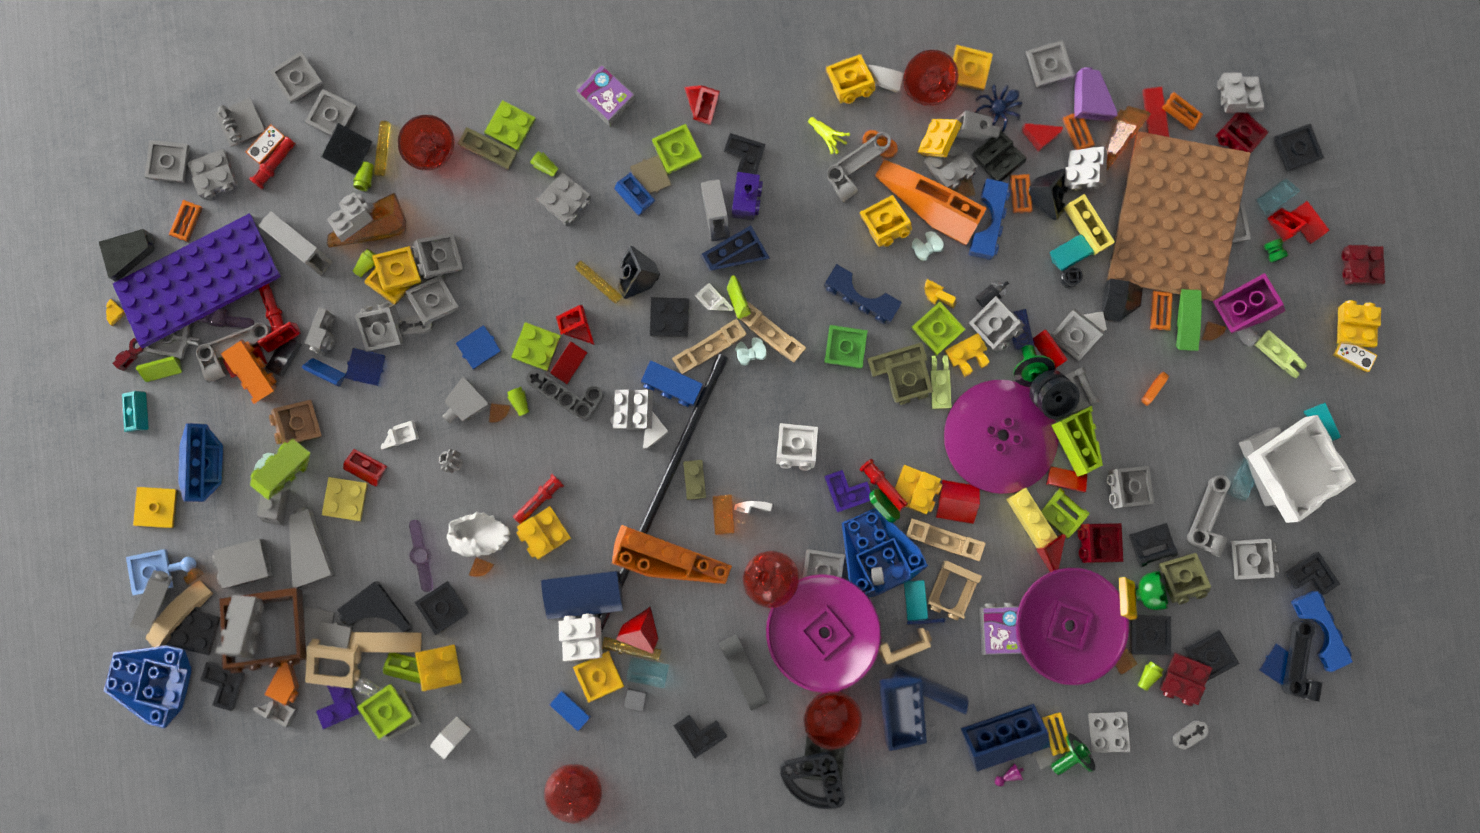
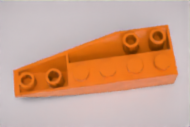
M883 160L875 175L880 182L933 229L965 246L987 209L936 181L887 160Z
M621 525L614 543L612 564L648 577L725 584L732 567L729 564Z

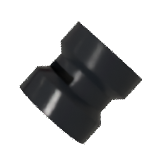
M1074 266L1067 268L1060 276L1061 284L1066 288H1074L1082 281V271Z

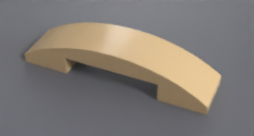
M747 301L751 314L739 320L768 345L795 363L806 350V347L794 337H790Z
M736 318L711 336L676 355L672 360L683 375L721 353L747 334Z
M913 518L906 534L910 539L979 562L986 544Z
M201 580L188 587L158 616L149 634L147 633L146 640L153 647L165 646L171 640L172 636L170 634L195 607L200 608L213 592Z
M351 632L348 649H354L355 645L359 644V652H421L422 632Z

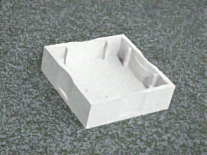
M1318 415L1304 417L1247 456L1286 523L1300 522L1318 509L1327 499L1338 495L1356 482L1345 461L1336 451L1331 437Z

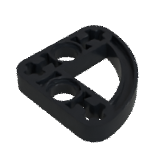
M822 752L786 760L781 764L780 774L784 785L802 803L819 809H835L844 804V791L833 753ZM825 758H828L830 761L831 770L827 771L826 763H823ZM805 762H811L814 765L811 770H805L802 766ZM790 766V769H793L791 774H788L786 767ZM821 774L826 798L806 793L793 780ZM835 776L837 778L836 783L828 784L826 782L827 777ZM835 789H836V793H837V796L839 797V799H838L839 801H835V800L833 799V791H832V790H835Z

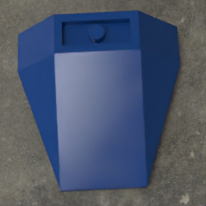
M876 508L842 523L849 581L859 587L868 597L878 596L904 584L928 567L920 549L895 524L887 521ZM882 567L884 584L874 586L871 569Z
M159 646L115 652L112 656L104 692L145 723L166 728L183 709L192 672L186 651L172 646Z

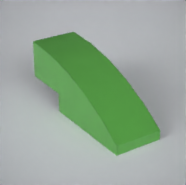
M1181 289L1176 325L1178 327L1176 347L1179 350L1198 351L1202 310L1201 290Z

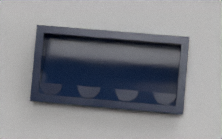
M618 571L541 580L547 620L564 618L566 616L576 617L583 614L624 611L621 577Z
M897 664L895 665L890 678L908 677L921 679L923 696L966 715L968 711V697Z
M908 677L880 680L884 735L888 750L893 751L927 743L922 680Z

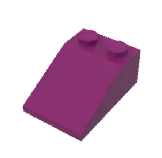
M1265 273L1213 301L1231 334L1268 321L1285 312L1282 300Z

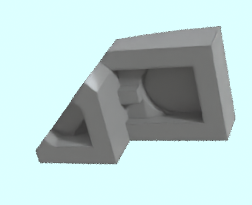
M272 701L253 709V711L263 717L270 718L288 728L298 711L296 708L290 705H283L278 701Z

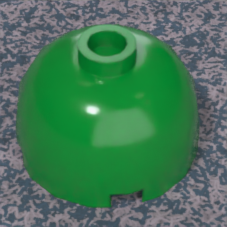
M1160 571L1145 574L1139 581V589H1135L1137 600H1142L1145 607L1154 611L1169 608L1167 606L1168 598L1165 585L1160 581V579H1163Z

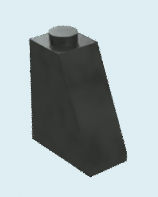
M141 229L99 241L109 279L113 281L120 280L155 251L153 247L155 240L152 233Z

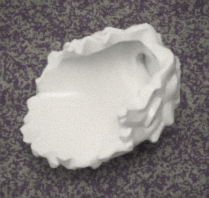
M475 512L473 515H466L463 518L460 517L449 523L447 540L453 552H457L465 557H479L480 555H490L497 550H501L506 542L509 541L510 538L508 536L510 532L509 528L502 524L501 521H497L493 515L488 516L484 512Z

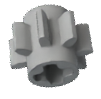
M452 449L442 452L439 457V463L442 465L440 469L451 474L454 471H459L463 465V460L459 458L461 453Z

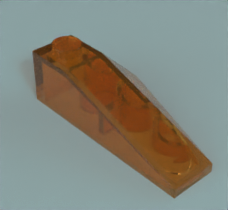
M1127 106L1124 111L1122 109L1118 111L1115 117L1116 121L1112 126L1106 144L1107 171L1118 158V155L1129 144V140L1133 138L1151 115L1150 112Z
M395 193L373 203L374 208L371 209L372 212L370 213L373 221L343 242L340 241L334 231L329 233L327 246L329 248L387 239L402 234L406 230V219Z

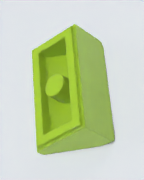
M732 275L727 285V291L737 318L741 319L750 315L751 311L739 280L736 276Z
M174 356L136 367V370L145 382L182 373L180 359Z
M395 652L388 653L383 666L384 675L421 684L416 658Z

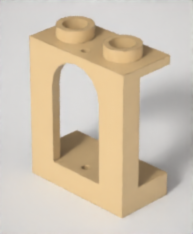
M943 561L927 600V604L931 605L929 609L938 613L941 610L948 613L947 617L956 621L959 618L965 619L964 614L977 583H980L982 576L949 561ZM951 572L967 579L957 605L952 609H947L940 604L939 599L948 575Z
M916 628L921 640L893 652L890 651L887 643H880L879 653L883 663L888 665L931 647L929 642L932 639L928 630Z
M312 639L307 646L305 683L353 688L355 682L359 681L361 673L358 670V664H360L362 653L359 652V644H356L354 649L321 646L320 639ZM319 657L345 661L350 666V673L343 677L319 674Z

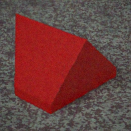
M703 85L684 87L693 119L711 125L720 100V91Z
M578 305L556 316L561 335L564 334L595 345L583 305Z
M1064 534L1057 535L1056 539L1045 546L1036 548V551L1050 572L1059 569L1066 537Z
M651 606L624 623L616 640L653 654L658 642V635Z

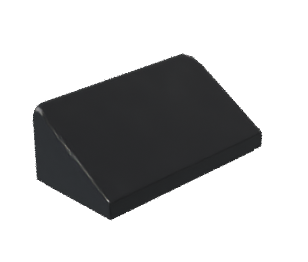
M291 339L279 346L265 368L283 377L302 344Z

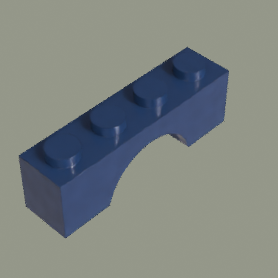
M836 264L824 284L826 291L831 295L835 296L837 294L843 298L842 301L848 305L854 304L858 306L860 312L866 315L870 313L875 316L877 322L889 325L902 302L887 293L873 299L861 296L853 287V273Z

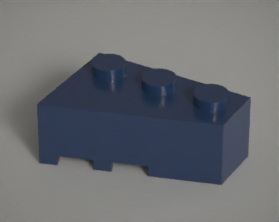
M751 225L700 254L709 271L770 259Z

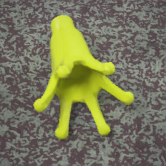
M814 117L808 120V123L826 141L831 154H834L833 148L836 154L839 153L835 140L840 141L844 145L847 144L846 141L838 136H850V133L834 130Z

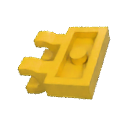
M978 333L944 351L948 355L953 368L959 366L964 377L973 372L966 361L975 357L981 369L990 363L983 353L987 351V347Z

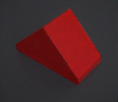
M1025 123L1022 127V133L1038 152L1063 131V127Z
M1282 207L1267 218L1284 242L1308 226L1307 222Z

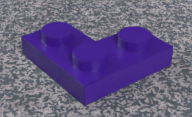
M843 470L824 476L837 513L870 501L869 494L871 490L868 482L849 488Z
M329 685L327 687L334 704L316 711L323 729L361 714L357 708L358 704L351 688Z

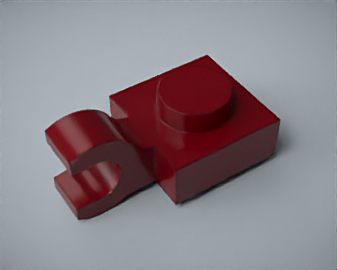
M136 338L129 342V350L122 351L115 357L116 360L112 364L117 369L125 371L138 358L137 355L144 351V348H135V344L138 343Z

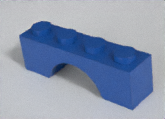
M986 179L984 182L980 201L988 207L991 214V223L989 228L973 235L968 255L988 260L997 255L999 244H996L997 238L1001 237L1003 226H1000L1001 219L1005 218L1007 211L1004 205L1005 201L1009 200L1011 190H1008L1009 183Z
M1310 591L1292 600L1291 603L1299 619H1311L1322 629L1324 640L1317 655L1325 671L1334 672L1352 663V653L1342 641L1343 635L1333 623L1334 617L1330 611H1327L1322 594L1318 593V591Z

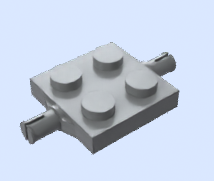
M191 324L145 347L144 351L184 359L188 344L200 346L201 338L190 337Z

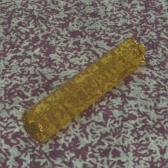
M380 121L374 174L380 177L385 175L391 125L388 121Z
M581 260L575 265V269L614 303L620 301L622 298L621 294Z

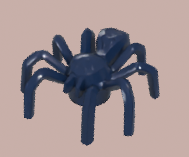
M993 85L991 88L994 101L986 94L978 96L976 101L981 98H987L991 105L984 104L978 107L974 113H978L984 108H991L989 113H992L991 116L995 115L992 125L995 126L999 116H1002L1004 119L1002 132H1004L1008 125V118L1004 113L1016 116L1017 120H1020L1019 113L1008 111L1007 109L1018 105L1022 107L1023 103L1018 101L1007 105L1019 98V90H1010L1003 100L1009 86L1006 85L998 99L996 85Z

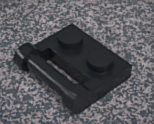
M1167 523L1129 534L1141 568L1147 566L1148 563L1169 556H1178V551L1174 545ZM1166 544L1168 548L1147 556L1143 554L1144 550Z

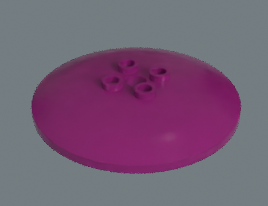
M1009 380L982 382L963 393L950 409L944 428L946 453L956 472L972 486L990 493H1014L1035 484L1051 467L1058 448V438L1051 426L1056 421L1055 419L1048 418L1032 403L1029 397V387ZM999 431L1007 432L1008 438L1006 441L999 439Z
M1062 568L1045 574L1027 590L1018 608L1016 636L1024 658L1037 673L1056 683L1081 685L1101 678L1119 661L1128 640L1129 619L1121 616L1119 592L1107 579L1090 570ZM1068 620H1071L1074 625L1070 631H1067L1065 628Z
M819 574L801 578L790 584L779 594L768 615L766 638L768 649L775 665L791 682L810 691L835 692L855 684L871 669L880 648L881 627L874 605L859 587L838 576ZM823 627H827L830 630L828 638H824L821 635Z

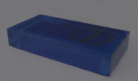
M1026 309L1013 311L1025 324L1022 328L1024 330L1022 334L1016 338L1012 337L1014 349H1022L1025 345L1034 346Z

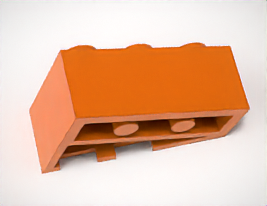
M242 339L223 351L221 355L232 372L241 380L242 387L249 391L253 397L251 401L255 404L275 390L277 380L272 373L268 374L264 369L266 365L260 357L256 358L253 354L254 348L249 341L245 342Z

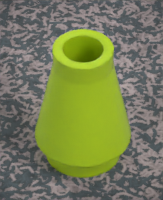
M538 151L530 161L533 168L551 177L559 169L544 152Z
M363 162L353 179V187L355 189L367 192L371 188L373 164Z
M368 248L365 252L362 251L352 270L359 277H362L375 266L372 255L376 254Z
M521 386L507 392L509 396L507 398L519 416L530 412L525 390H522Z
M1150 661L1149 664L1145 665L1137 685L1148 691L1163 675L1164 669Z

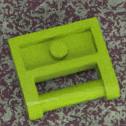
M1059 488L1041 509L1047 522L1058 532L1066 535V539L1070 538L1090 514L1086 509L1083 510L1072 501L1062 488ZM1060 499L1078 515V518L1074 519L1056 502Z

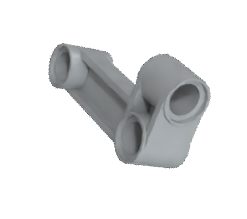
M878 133L852 153L829 167L827 171L828 181L842 202H845L859 192L848 177L889 149L891 138L887 133ZM885 138L888 143L886 146L881 147L877 144V140ZM837 170L841 173V176L838 179H832L830 173Z
M256 323L228 336L200 345L196 350V356L205 380L209 383L226 376L221 363V358H223L221 353L242 339L245 342L249 341L252 346L257 345L258 340L271 333V328L263 323ZM261 328H265L264 336L259 337L258 331ZM210 349L211 355L205 358L204 352Z
M1223 475L1212 477L1208 481V487L1192 527L1187 534V541L1190 545L1217 557H1221L1228 540L1221 535L1211 532L1226 492L1230 488V480ZM1217 480L1222 482L1221 489L1216 487ZM1197 532L1201 535V541L1199 543L1195 540V534Z

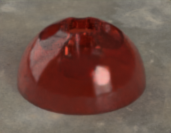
M934 49L925 50L915 55L907 64L903 76V84L908 96L913 101L924 106H936L947 101L956 91L959 82L958 68L952 57L943 51Z
M419 115L410 119L404 124L398 135L397 143L401 157L408 165L422 171H432L444 166L450 160L455 147V139L450 126L443 119L434 115Z
M764 551L755 555L747 563L743 572V586L746 594L754 603L764 608L783 606L792 599L798 588L799 574L795 563L789 556L779 551Z
M827 691L814 697L808 704L804 714V727L808 737L816 745L826 749H839L849 745L858 736L862 726V714L857 703L847 694L838 691Z
M567 764L556 769L549 776L544 788V801L549 812L558 820L566 823H579L590 818L597 811L602 799V787L598 777L592 770L579 764Z

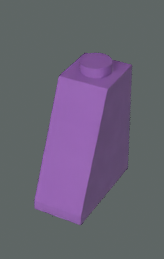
M1085 67L1075 75L1074 118L1110 122L1117 116V110L1099 70Z

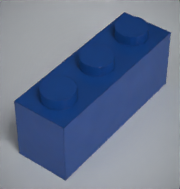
M651 360L641 379V383L644 384L643 388L653 390V392L654 390L662 392L661 396L669 400L673 397L679 400L678 403L687 408L689 405L694 407L703 387L702 383Z

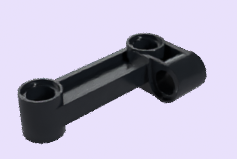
M1297 620L1291 625L1292 634L1281 688L1288 695L1320 702L1323 682L1306 679L1315 626L1310 621ZM1302 625L1305 626V632L1303 634L1301 633ZM1293 682L1296 684L1294 691L1291 689Z

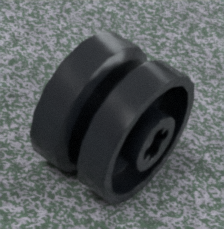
M1049 370L1038 375L1032 382L1029 397L1032 403L1050 419L1057 420L1065 418L1076 409L1080 401V392L1078 387L1063 373L1057 370Z

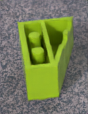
M1092 406L1084 408L1051 425L1077 477L1103 465L1099 441L1096 440L1095 435L1096 425L1093 423Z
M291 439L288 443H283L279 447L277 454L274 456L270 455L262 468H257L250 476V486L269 500L285 487L284 484L286 482L295 480L296 473L299 471L304 473L307 470L311 453L294 439Z

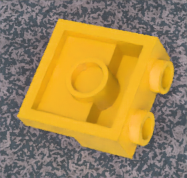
M861 54L826 67V72L833 84L834 92L840 104L844 102L850 104L860 96L869 97L875 91V81Z
M893 195L860 212L861 218L878 247H888L894 242V239L898 237L905 238L912 230L911 221Z
M1345 301V303L1338 307L1337 343L1370 348L1377 347L1378 327L1381 326V307H1376L1374 303L1357 305L1356 301Z
M903 465L894 488L908 502L907 508L926 515L928 511L932 512L935 501H932L935 494H939L942 484L939 483L941 478Z
M551 506L517 526L519 530L516 532L517 536L522 542H527L529 545L527 548L528 553L532 558L536 557L538 560L572 539Z

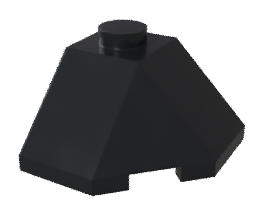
M1059 169L1037 177L1029 186V195L1032 198V203L1053 220H1058L1065 208V203H1062L1064 193H1067L1068 187H1065V169Z
M629 246L621 259L620 267L623 268L622 278H619L618 288L624 299L651 289L660 276L655 262L634 246Z
M1109 279L1105 282L1102 303L1104 319L1120 322L1139 308L1142 302L1143 287L1130 281Z

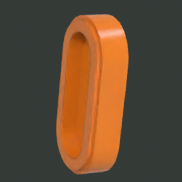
M875 130L867 131L863 135L862 144L872 139L879 132ZM885 138L877 140V144L881 147L886 146L888 143ZM891 139L889 149L879 156L885 159L893 158L898 151L897 143Z
M1161 372L1141 399L1144 405L1148 406L1154 400L1168 380L1169 375L1165 372Z

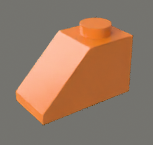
M288 662L281 663V667L278 668L264 695L283 705L295 702L299 694L297 692L299 684L293 665H288Z

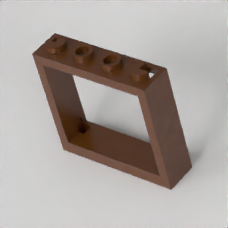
M295 587L241 595L260 598L263 604L293 600L296 654L235 663V657L222 655L223 669L234 674L243 672L242 669L249 668L250 671L261 670L262 666L269 665V668L281 667V663L288 662V665H298L300 661L306 660L303 591ZM232 597L219 599L221 633L222 630H227L229 619H226Z

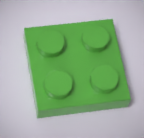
M830 325L824 363L862 369L868 330Z

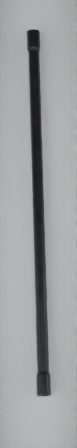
M718 354L715 359L711 373L638 529L642 533H648L716 382L728 361V357L722 354ZM621 567L619 572L621 587H623L630 570ZM601 613L598 616L601 619V633L610 613Z

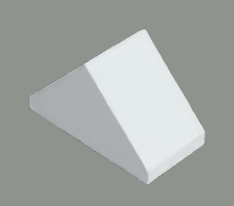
M653 411L652 429H645L643 449L646 450L669 433Z
M456 717L440 732L430 747L445 759L471 729Z

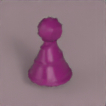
M1013 763L1003 777L997 776L994 782L997 786L1002 787L1005 781H1023L1021 772L1024 769L1023 767L1018 769L1016 764Z

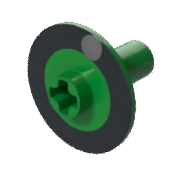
M1025 345L1021 349L1024 360L1015 367L1013 375L1018 384L1031 387L1032 382L1038 375L1045 371L1056 370V366L1052 359L1046 356H1037L1033 345Z
M1069 733L1066 736V740L1071 751L1051 764L1053 771L1060 776L1077 763H1080L1086 770L1093 772L1096 766L1089 748L1078 737Z

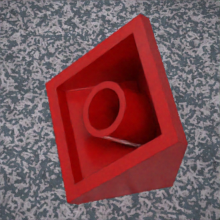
M941 480L942 488L939 492L935 518L974 524L980 505V489L970 484Z

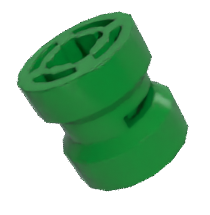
M1282 238L1264 245L1265 250L1269 252L1268 258L1270 263L1289 256L1287 250L1283 248L1284 242Z

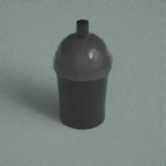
M1001 281L990 283L986 289L975 297L979 305L984 308L995 296L1002 299L1006 294V286L1009 282L1002 283Z

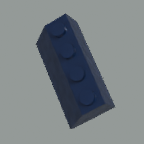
M1034 704L961 728L967 750L977 772L1050 747L1048 731Z

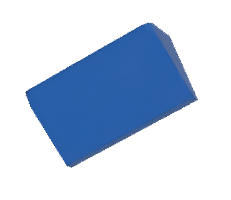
M632 173L619 180L614 187L638 216L655 202V199Z
M311 358L302 366V369L338 387L341 386L346 376L345 373L315 358Z
M563 690L550 703V706L577 731L591 717Z

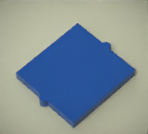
M484 325L456 343L463 354L462 357L466 358L473 370L501 352L494 341V336L489 334Z

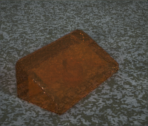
M732 495L712 496L715 535L734 534Z

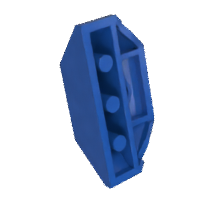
M186 423L179 447L178 477L183 501L205 502L222 484L223 444L207 424Z

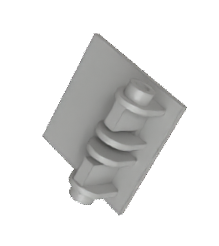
M250 98L228 108L222 105L218 107L219 111L215 113L230 147L265 131Z
M1127 712L1088 713L1092 753L1131 752Z

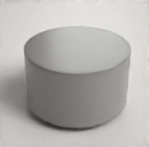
M882 567L872 568L871 574L874 586L884 584Z

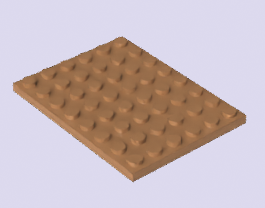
M1136 132L1107 281L1109 279L1130 281L1143 288L1181 295V289L1201 290V298L1204 300L1214 301L1220 298L1226 277L1250 152L1145 132Z

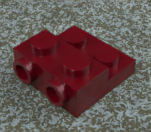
M1247 112L1235 113L1215 136L1218 138L1220 145L1227 146L1229 149L1250 152L1251 154L1269 131Z
M1348 245L1343 248L1341 258L1344 261L1342 276L1345 280V285L1385 284L1383 246Z
M1122 523L1080 525L1078 538L1081 540L1079 557L1082 559V563L1124 562Z
M1174 652L1161 682L1160 689L1164 691L1163 695L1171 699H1174L1175 696L1182 699V703L1191 707L1193 704L1199 705L1212 667Z

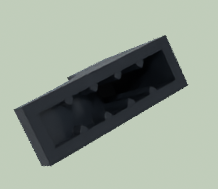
M374 581L337 609L339 612L338 618L344 625H353L360 620L374 617L392 622L403 633L413 628L379 581Z

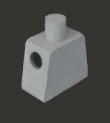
M966 110L955 118V120L962 123L956 138L983 142L988 137L998 138L1000 127L992 125V117Z
M463 377L444 402L450 409L442 417L449 424L457 417L463 422H467L491 405Z
M283 488L269 500L261 495L257 517L265 523L283 525L290 489Z

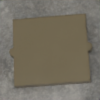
M659 155L647 160L643 159L642 162L630 166L634 177L649 194L658 193L659 190L671 186Z

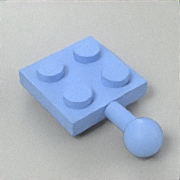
M167 549L126 557L132 595L143 594L154 570L166 572L171 576L173 571L183 570L185 572H192L196 568V561L192 557H185L179 563L169 564ZM172 581L170 583L169 588H174Z

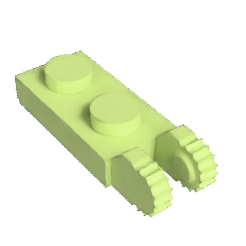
M1267 330L1255 344L1258 349L1294 378H1297L1300 374L1290 365L1292 361L1301 369L1307 367V364L1297 356L1298 354L1270 330Z
M943 355V370H937L936 356H931L932 409L952 408L948 355Z

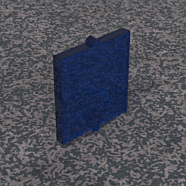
M353 348L350 360L347 362L348 368L345 379L378 386L381 373L384 372L383 366L386 356Z
M945 618L907 620V625L944 623Z
M1275 644L1269 655L1265 656L1266 659L1259 671L1282 685L1289 652Z

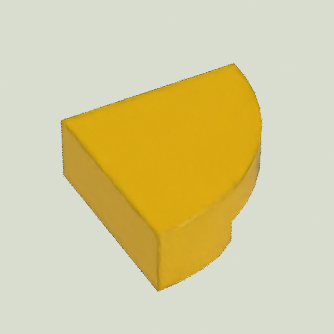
M927 279L924 288L925 295L935 305L938 300L936 295L939 290L943 291L944 287Z
M942 290L938 291L936 297L954 309L957 304L956 297Z
M110 299L106 305V319L111 326H114L125 315V312L113 299Z

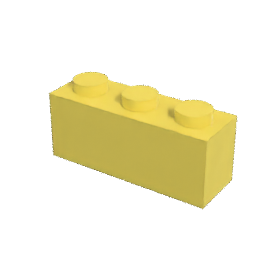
M1085 194L1070 202L1064 208L1079 234L1084 236L1093 249V256L1115 243Z
M1027 488L1018 491L1006 499L1036 548H1041L1057 538Z

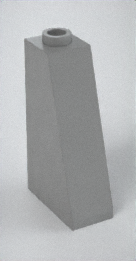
M273 212L265 216L259 224V227L320 276L332 265L333 261Z
M1280 427L1264 430L1239 442L1264 506L1273 505L1274 508L1277 507L1247 456L1281 434Z
M305 507L294 510V514L289 516L293 588L299 589L334 576L335 573L313 511L305 509Z

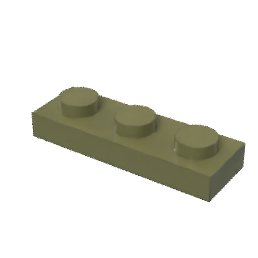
M468 127L465 128L458 141L459 146L507 170L510 169L517 156L516 151Z
M921 342L867 358L872 377L887 373L885 365L923 355L925 362L928 359Z

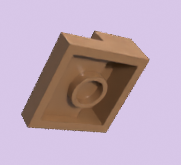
M311 400L273 408L271 415H269L271 426L276 427L277 433H274V438L277 445H282L285 442L288 443L291 439L301 444V442L321 438L322 436Z

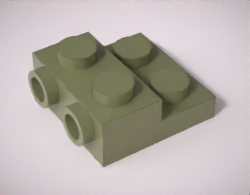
M923 355L885 365L894 402H899L900 405L911 402V398L924 399L929 397L928 393L933 392Z
M1197 553L1159 564L1166 582L1165 587L1172 603L1178 602L1179 605L1189 602V598L1196 597L1197 599H1202L1208 595L1207 593H1209L1211 585Z

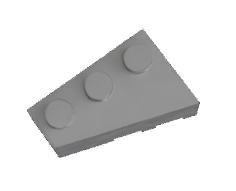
M232 596L226 619H229L227 630H222L221 636L224 637L222 647H217L216 653L230 657L253 659L258 647L256 642L257 634H259L261 628L259 622L260 614L263 613L264 609L262 599L249 596Z

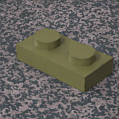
M684 461L687 500L706 498L703 461Z

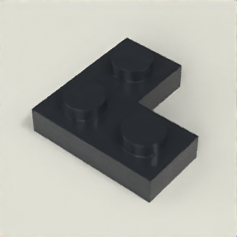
M730 133L724 152L741 157L737 172L757 174L766 144Z
M1319 552L1313 553L1285 572L1295 589L1313 580L1321 594L1325 595L1340 585Z
M209 661L206 662L200 681L218 686L212 706L233 711L245 673L233 674L231 671L223 669L222 665Z
M690 714L673 725L694 758H697L727 738L726 733L717 720L701 731Z

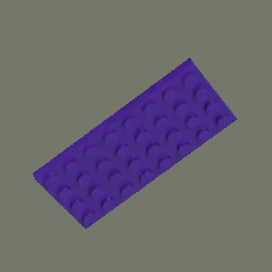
M248 213L114 282L113 287L136 340L143 349L280 278L281 275L253 216Z

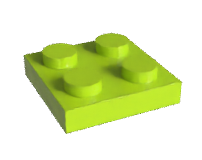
M502 100L484 133L518 152L536 118Z
M686 123L652 139V143L667 174L702 159Z
M941 302L936 304L911 327L936 355L966 330Z
M525 322L511 358L548 372L561 335Z
M389 684L357 706L378 739H381L413 717L392 684Z

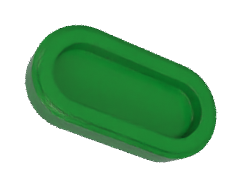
M880 489L870 492L869 498L871 503L887 521L894 523L900 518L898 509Z

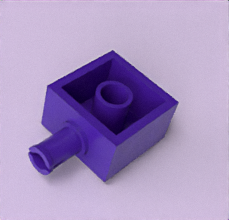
M737 172L732 218L754 221V216L759 215L760 200H757V197H761L763 181H759L760 175Z

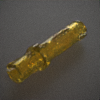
M605 636L602 644V649L612 650L620 655L624 653L657 662L661 653V649L655 648L652 654Z

